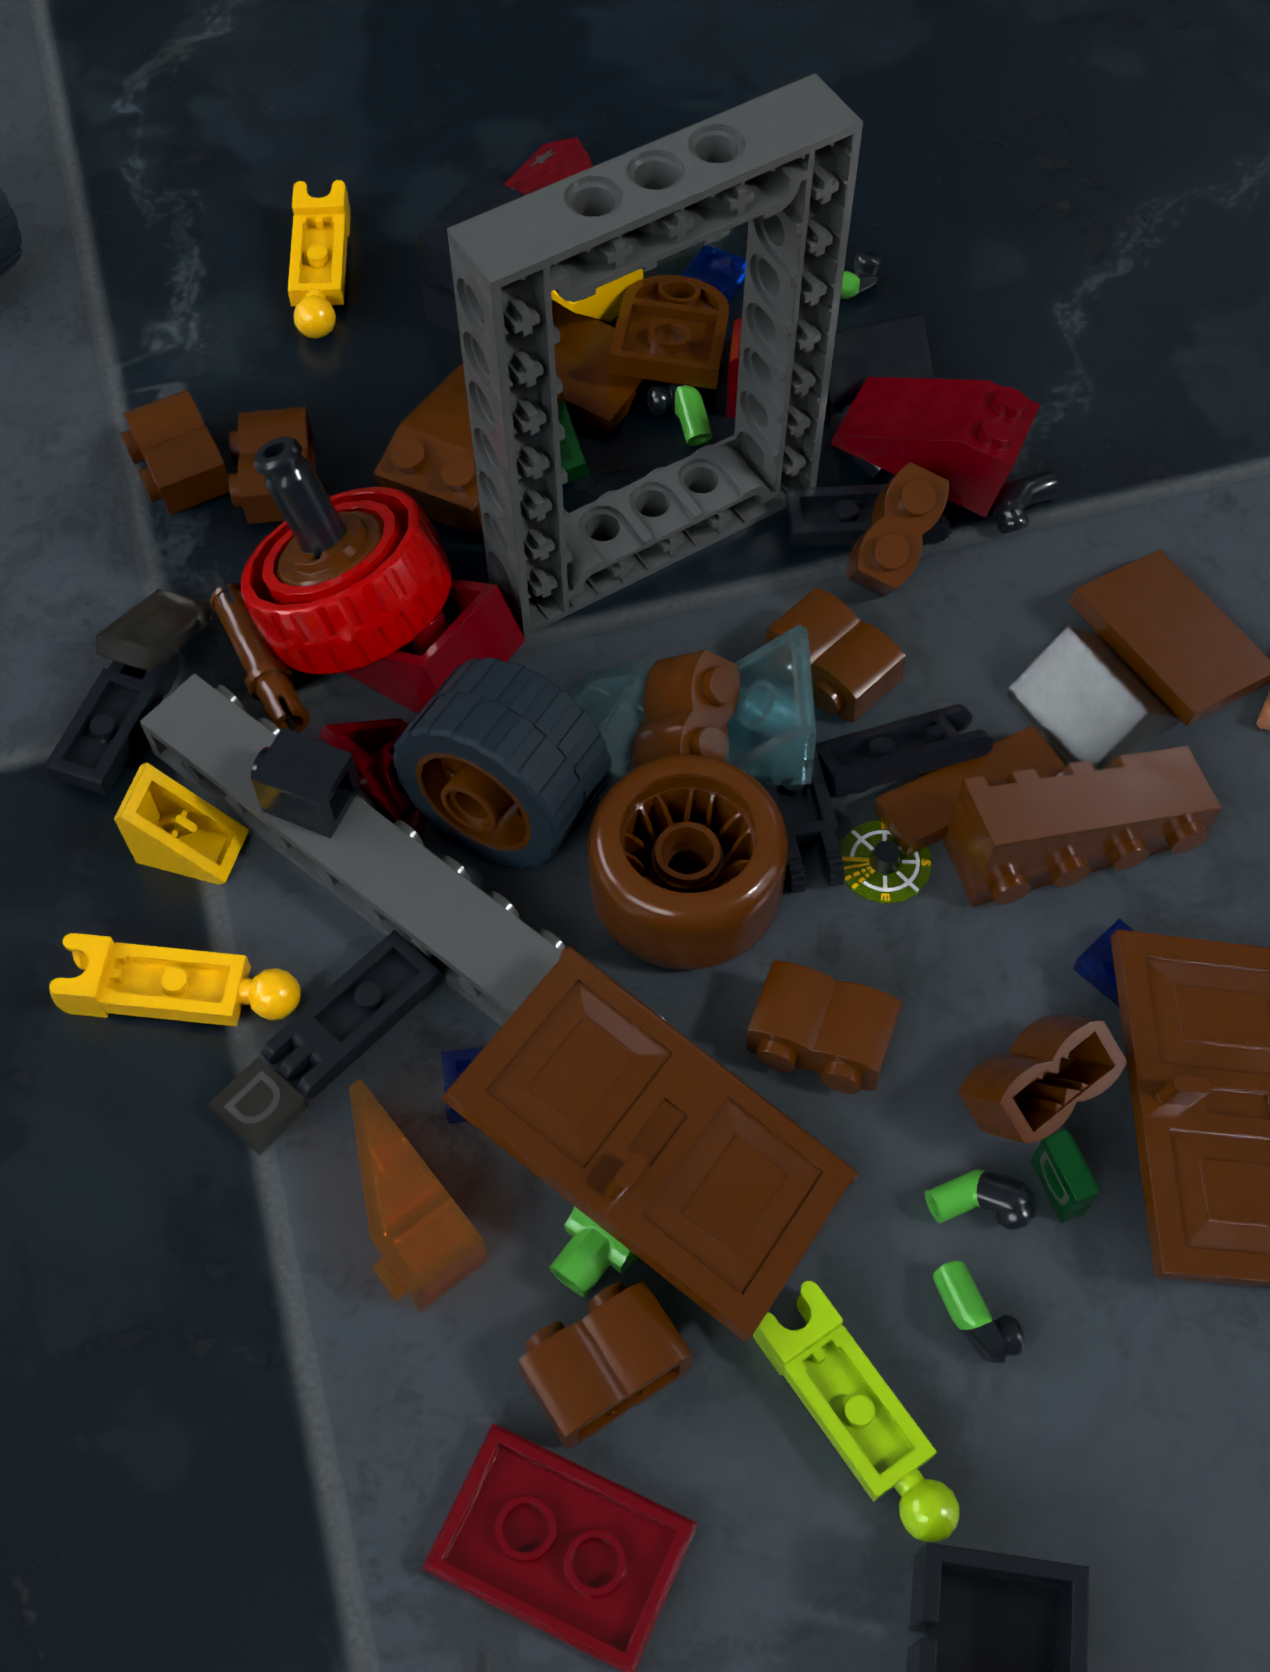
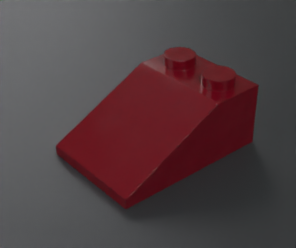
M867 377L837 429L831 445L894 475L908 463L912 462L949 481L947 500L986 518L1017 459L1040 404L1028 399L1015 388L1002 387L990 380Z
M452 578L450 592L444 606L434 620L418 636L394 653L374 663L344 673L410 711L419 713L458 665H463L465 661L479 658L483 660L485 657L497 658L508 662L526 640L497 585Z

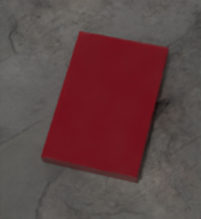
M492 1423L422 1569L428 1574L620 1672H636L698 1523Z

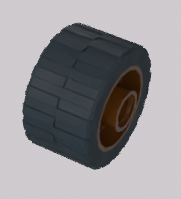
M486 657L483 660L479 658L467 660L463 665H458L398 737L394 745L395 752L393 753L394 766L397 768V777L401 786L405 788L414 806L418 807L434 827L441 830L447 835L446 837L457 845L463 846L480 858H486L502 866H514L519 869L539 868L547 865L550 860H554L608 785L611 778L610 768L612 767L611 756L606 749L607 744L601 731H598L591 716L574 701L570 694L564 689L557 687L547 677L538 672L535 673L523 665Z

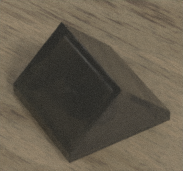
M1067 626L1009 687L1007 696L1067 763L1090 760L1097 770L1106 768L1118 756L1131 753L1176 726L1180 720L1099 634Z

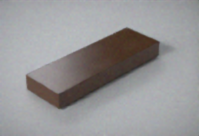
M1032 725L993 743L991 751L985 756L937 769L876 797L874 811L904 853L909 856L945 839L963 778L984 775L988 785L994 786L1008 784L1007 777L1012 771L1035 768L1041 779L1055 777L1064 770L1066 765Z

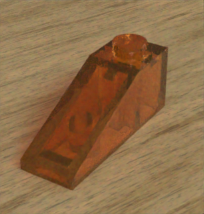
M360 1078L349 1086L369 1235L380 1258L370 1267L395 1302L407 1295L420 1313L489 1261L485 1242Z

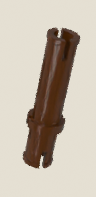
M227 584L235 600L234 603L229 602L222 586L217 588L210 597V604L217 613L247 673L245 684L251 697L261 702L268 719L280 730L282 727L289 729L285 721L288 715L296 731L301 733L310 723V715L306 708L303 707L293 687L295 678L291 668L277 657L257 628L242 599L241 584Z

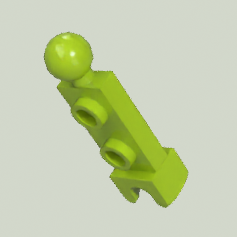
M805 1281L801 1285L796 1305L805 1320L806 1326L799 1330L786 1329L777 1321L775 1316L767 1312L753 1334L755 1341L779 1375L785 1377L871 1500L875 1502L894 1487L901 1496L899 1502L900 1519L905 1529L914 1538L924 1542H940L948 1538L958 1525L960 1518L959 1503L954 1492L944 1483L934 1479H925L918 1470L931 1460L937 1451L847 1329L842 1325V1317L820 1287L813 1281Z

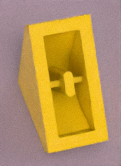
M149 763L140 765L114 817L136 863L217 885L226 883L249 832L248 828Z

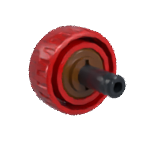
M287 436L279 437L258 449L254 456L253 465L259 474L264 475V484L285 521L267 535L249 557L241 577V593L244 604L257 628L277 657L297 671L310 674H333L354 670L374 663L412 641L441 611L448 598L452 584L449 559L434 527L419 502L403 491L388 487L358 488L329 497L311 463L302 456V447L297 439Z

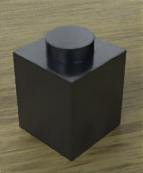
M282 727L270 747H264L258 753L251 770L250 779L262 812L328 838L333 836L361 789L352 753Z

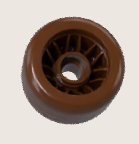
M679 754L665 756L648 761L626 773L613 784L599 802L591 822L588 837L591 897L597 915L606 931L619 945L634 956L657 966L677 970L705 969L723 964L742 955L762 938L772 924L780 906L788 859V837L785 822L778 805L770 793L758 780L743 769L724 760L704 755Z

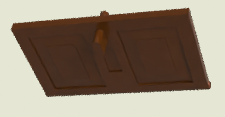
M1117 929L1110 936L1154 1276L1155 1278L1270 1287V948Z
M571 946L562 950L559 961L445 1092L441 1099L744 1342L752 1337L843 1193L858 1177L857 1170Z

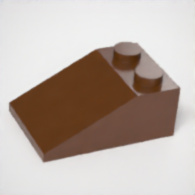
M462 362L398 426L373 474L382 487L397 489L413 497L414 500L419 502L429 519L484 539ZM563 392L557 394L558 409L562 401L565 400Z

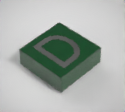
M1063 1129L1042 1139L1030 1161L1061 1222L1064 1223L1084 1215L1099 1194L1100 1188L1070 1132Z

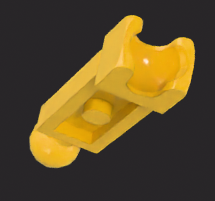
M341 180L334 181L330 193L322 198L309 196L307 185L303 181H298L293 186L292 210L294 216L288 295L291 307L296 306L293 312L295 326L304 336L313 339L325 337L333 330L336 323V315L332 305H344L347 239L350 234V205L346 185Z
M79 933L67 934L63 938L62 943L68 951L72 952L73 960L77 967L85 971L75 978L61 977L53 979L49 984L50 995L54 1003L62 1011L72 1015L108 1018L109 1014L235 1027L238 1025L242 1004L250 1005L256 1014L267 1020L285 1019L295 1012L300 1002L301 988L294 976L280 968L265 969L254 976L253 979L249 978L251 965L246 955L114 943L109 936Z

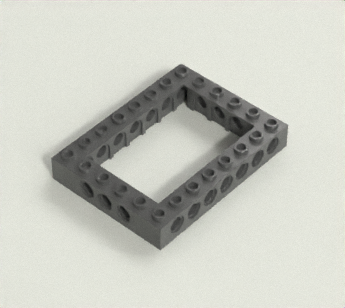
M816 73L447 228L489 584L498 586L524 637L785 509L787 488L816 487L863 121ZM749 221L734 435L715 444L705 445L686 458L667 467L654 469L646 477L618 490L608 491L597 500L568 513L563 507L562 484L568 482L567 472L561 466L560 441L565 439V429L558 421L557 394L563 392V384L556 374L554 345L560 342V331L553 324L551 291L555 290L565 301L576 302L595 295L596 288L641 268L644 272H647L657 267V261L700 242L708 245L717 241L718 234Z

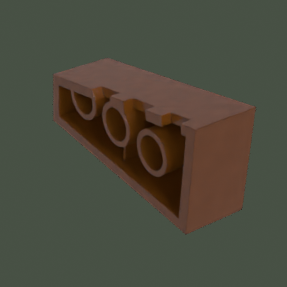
M1182 746L1120 755L1108 765L1107 769L1097 770L1090 760L1068 763L1064 770L1055 777L1040 779L1035 768L1012 771L1007 777L1008 784L989 786L984 775L963 778L944 845L972 907L991 901L998 905H1004L1023 898L1030 890L1053 883L1059 888L1071 886L1086 878L1089 873L1113 866L1115 870L1132 868L1143 862L1148 856L1171 849L1175 854L1190 851L1201 845L1208 838V832L1222 807L1189 747Z

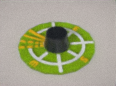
M881 820L865 822L852 829L841 842L840 854L844 863V881L853 892L866 900L882 904L904 902L917 895L929 880L932 867L929 848H923L907 856Z

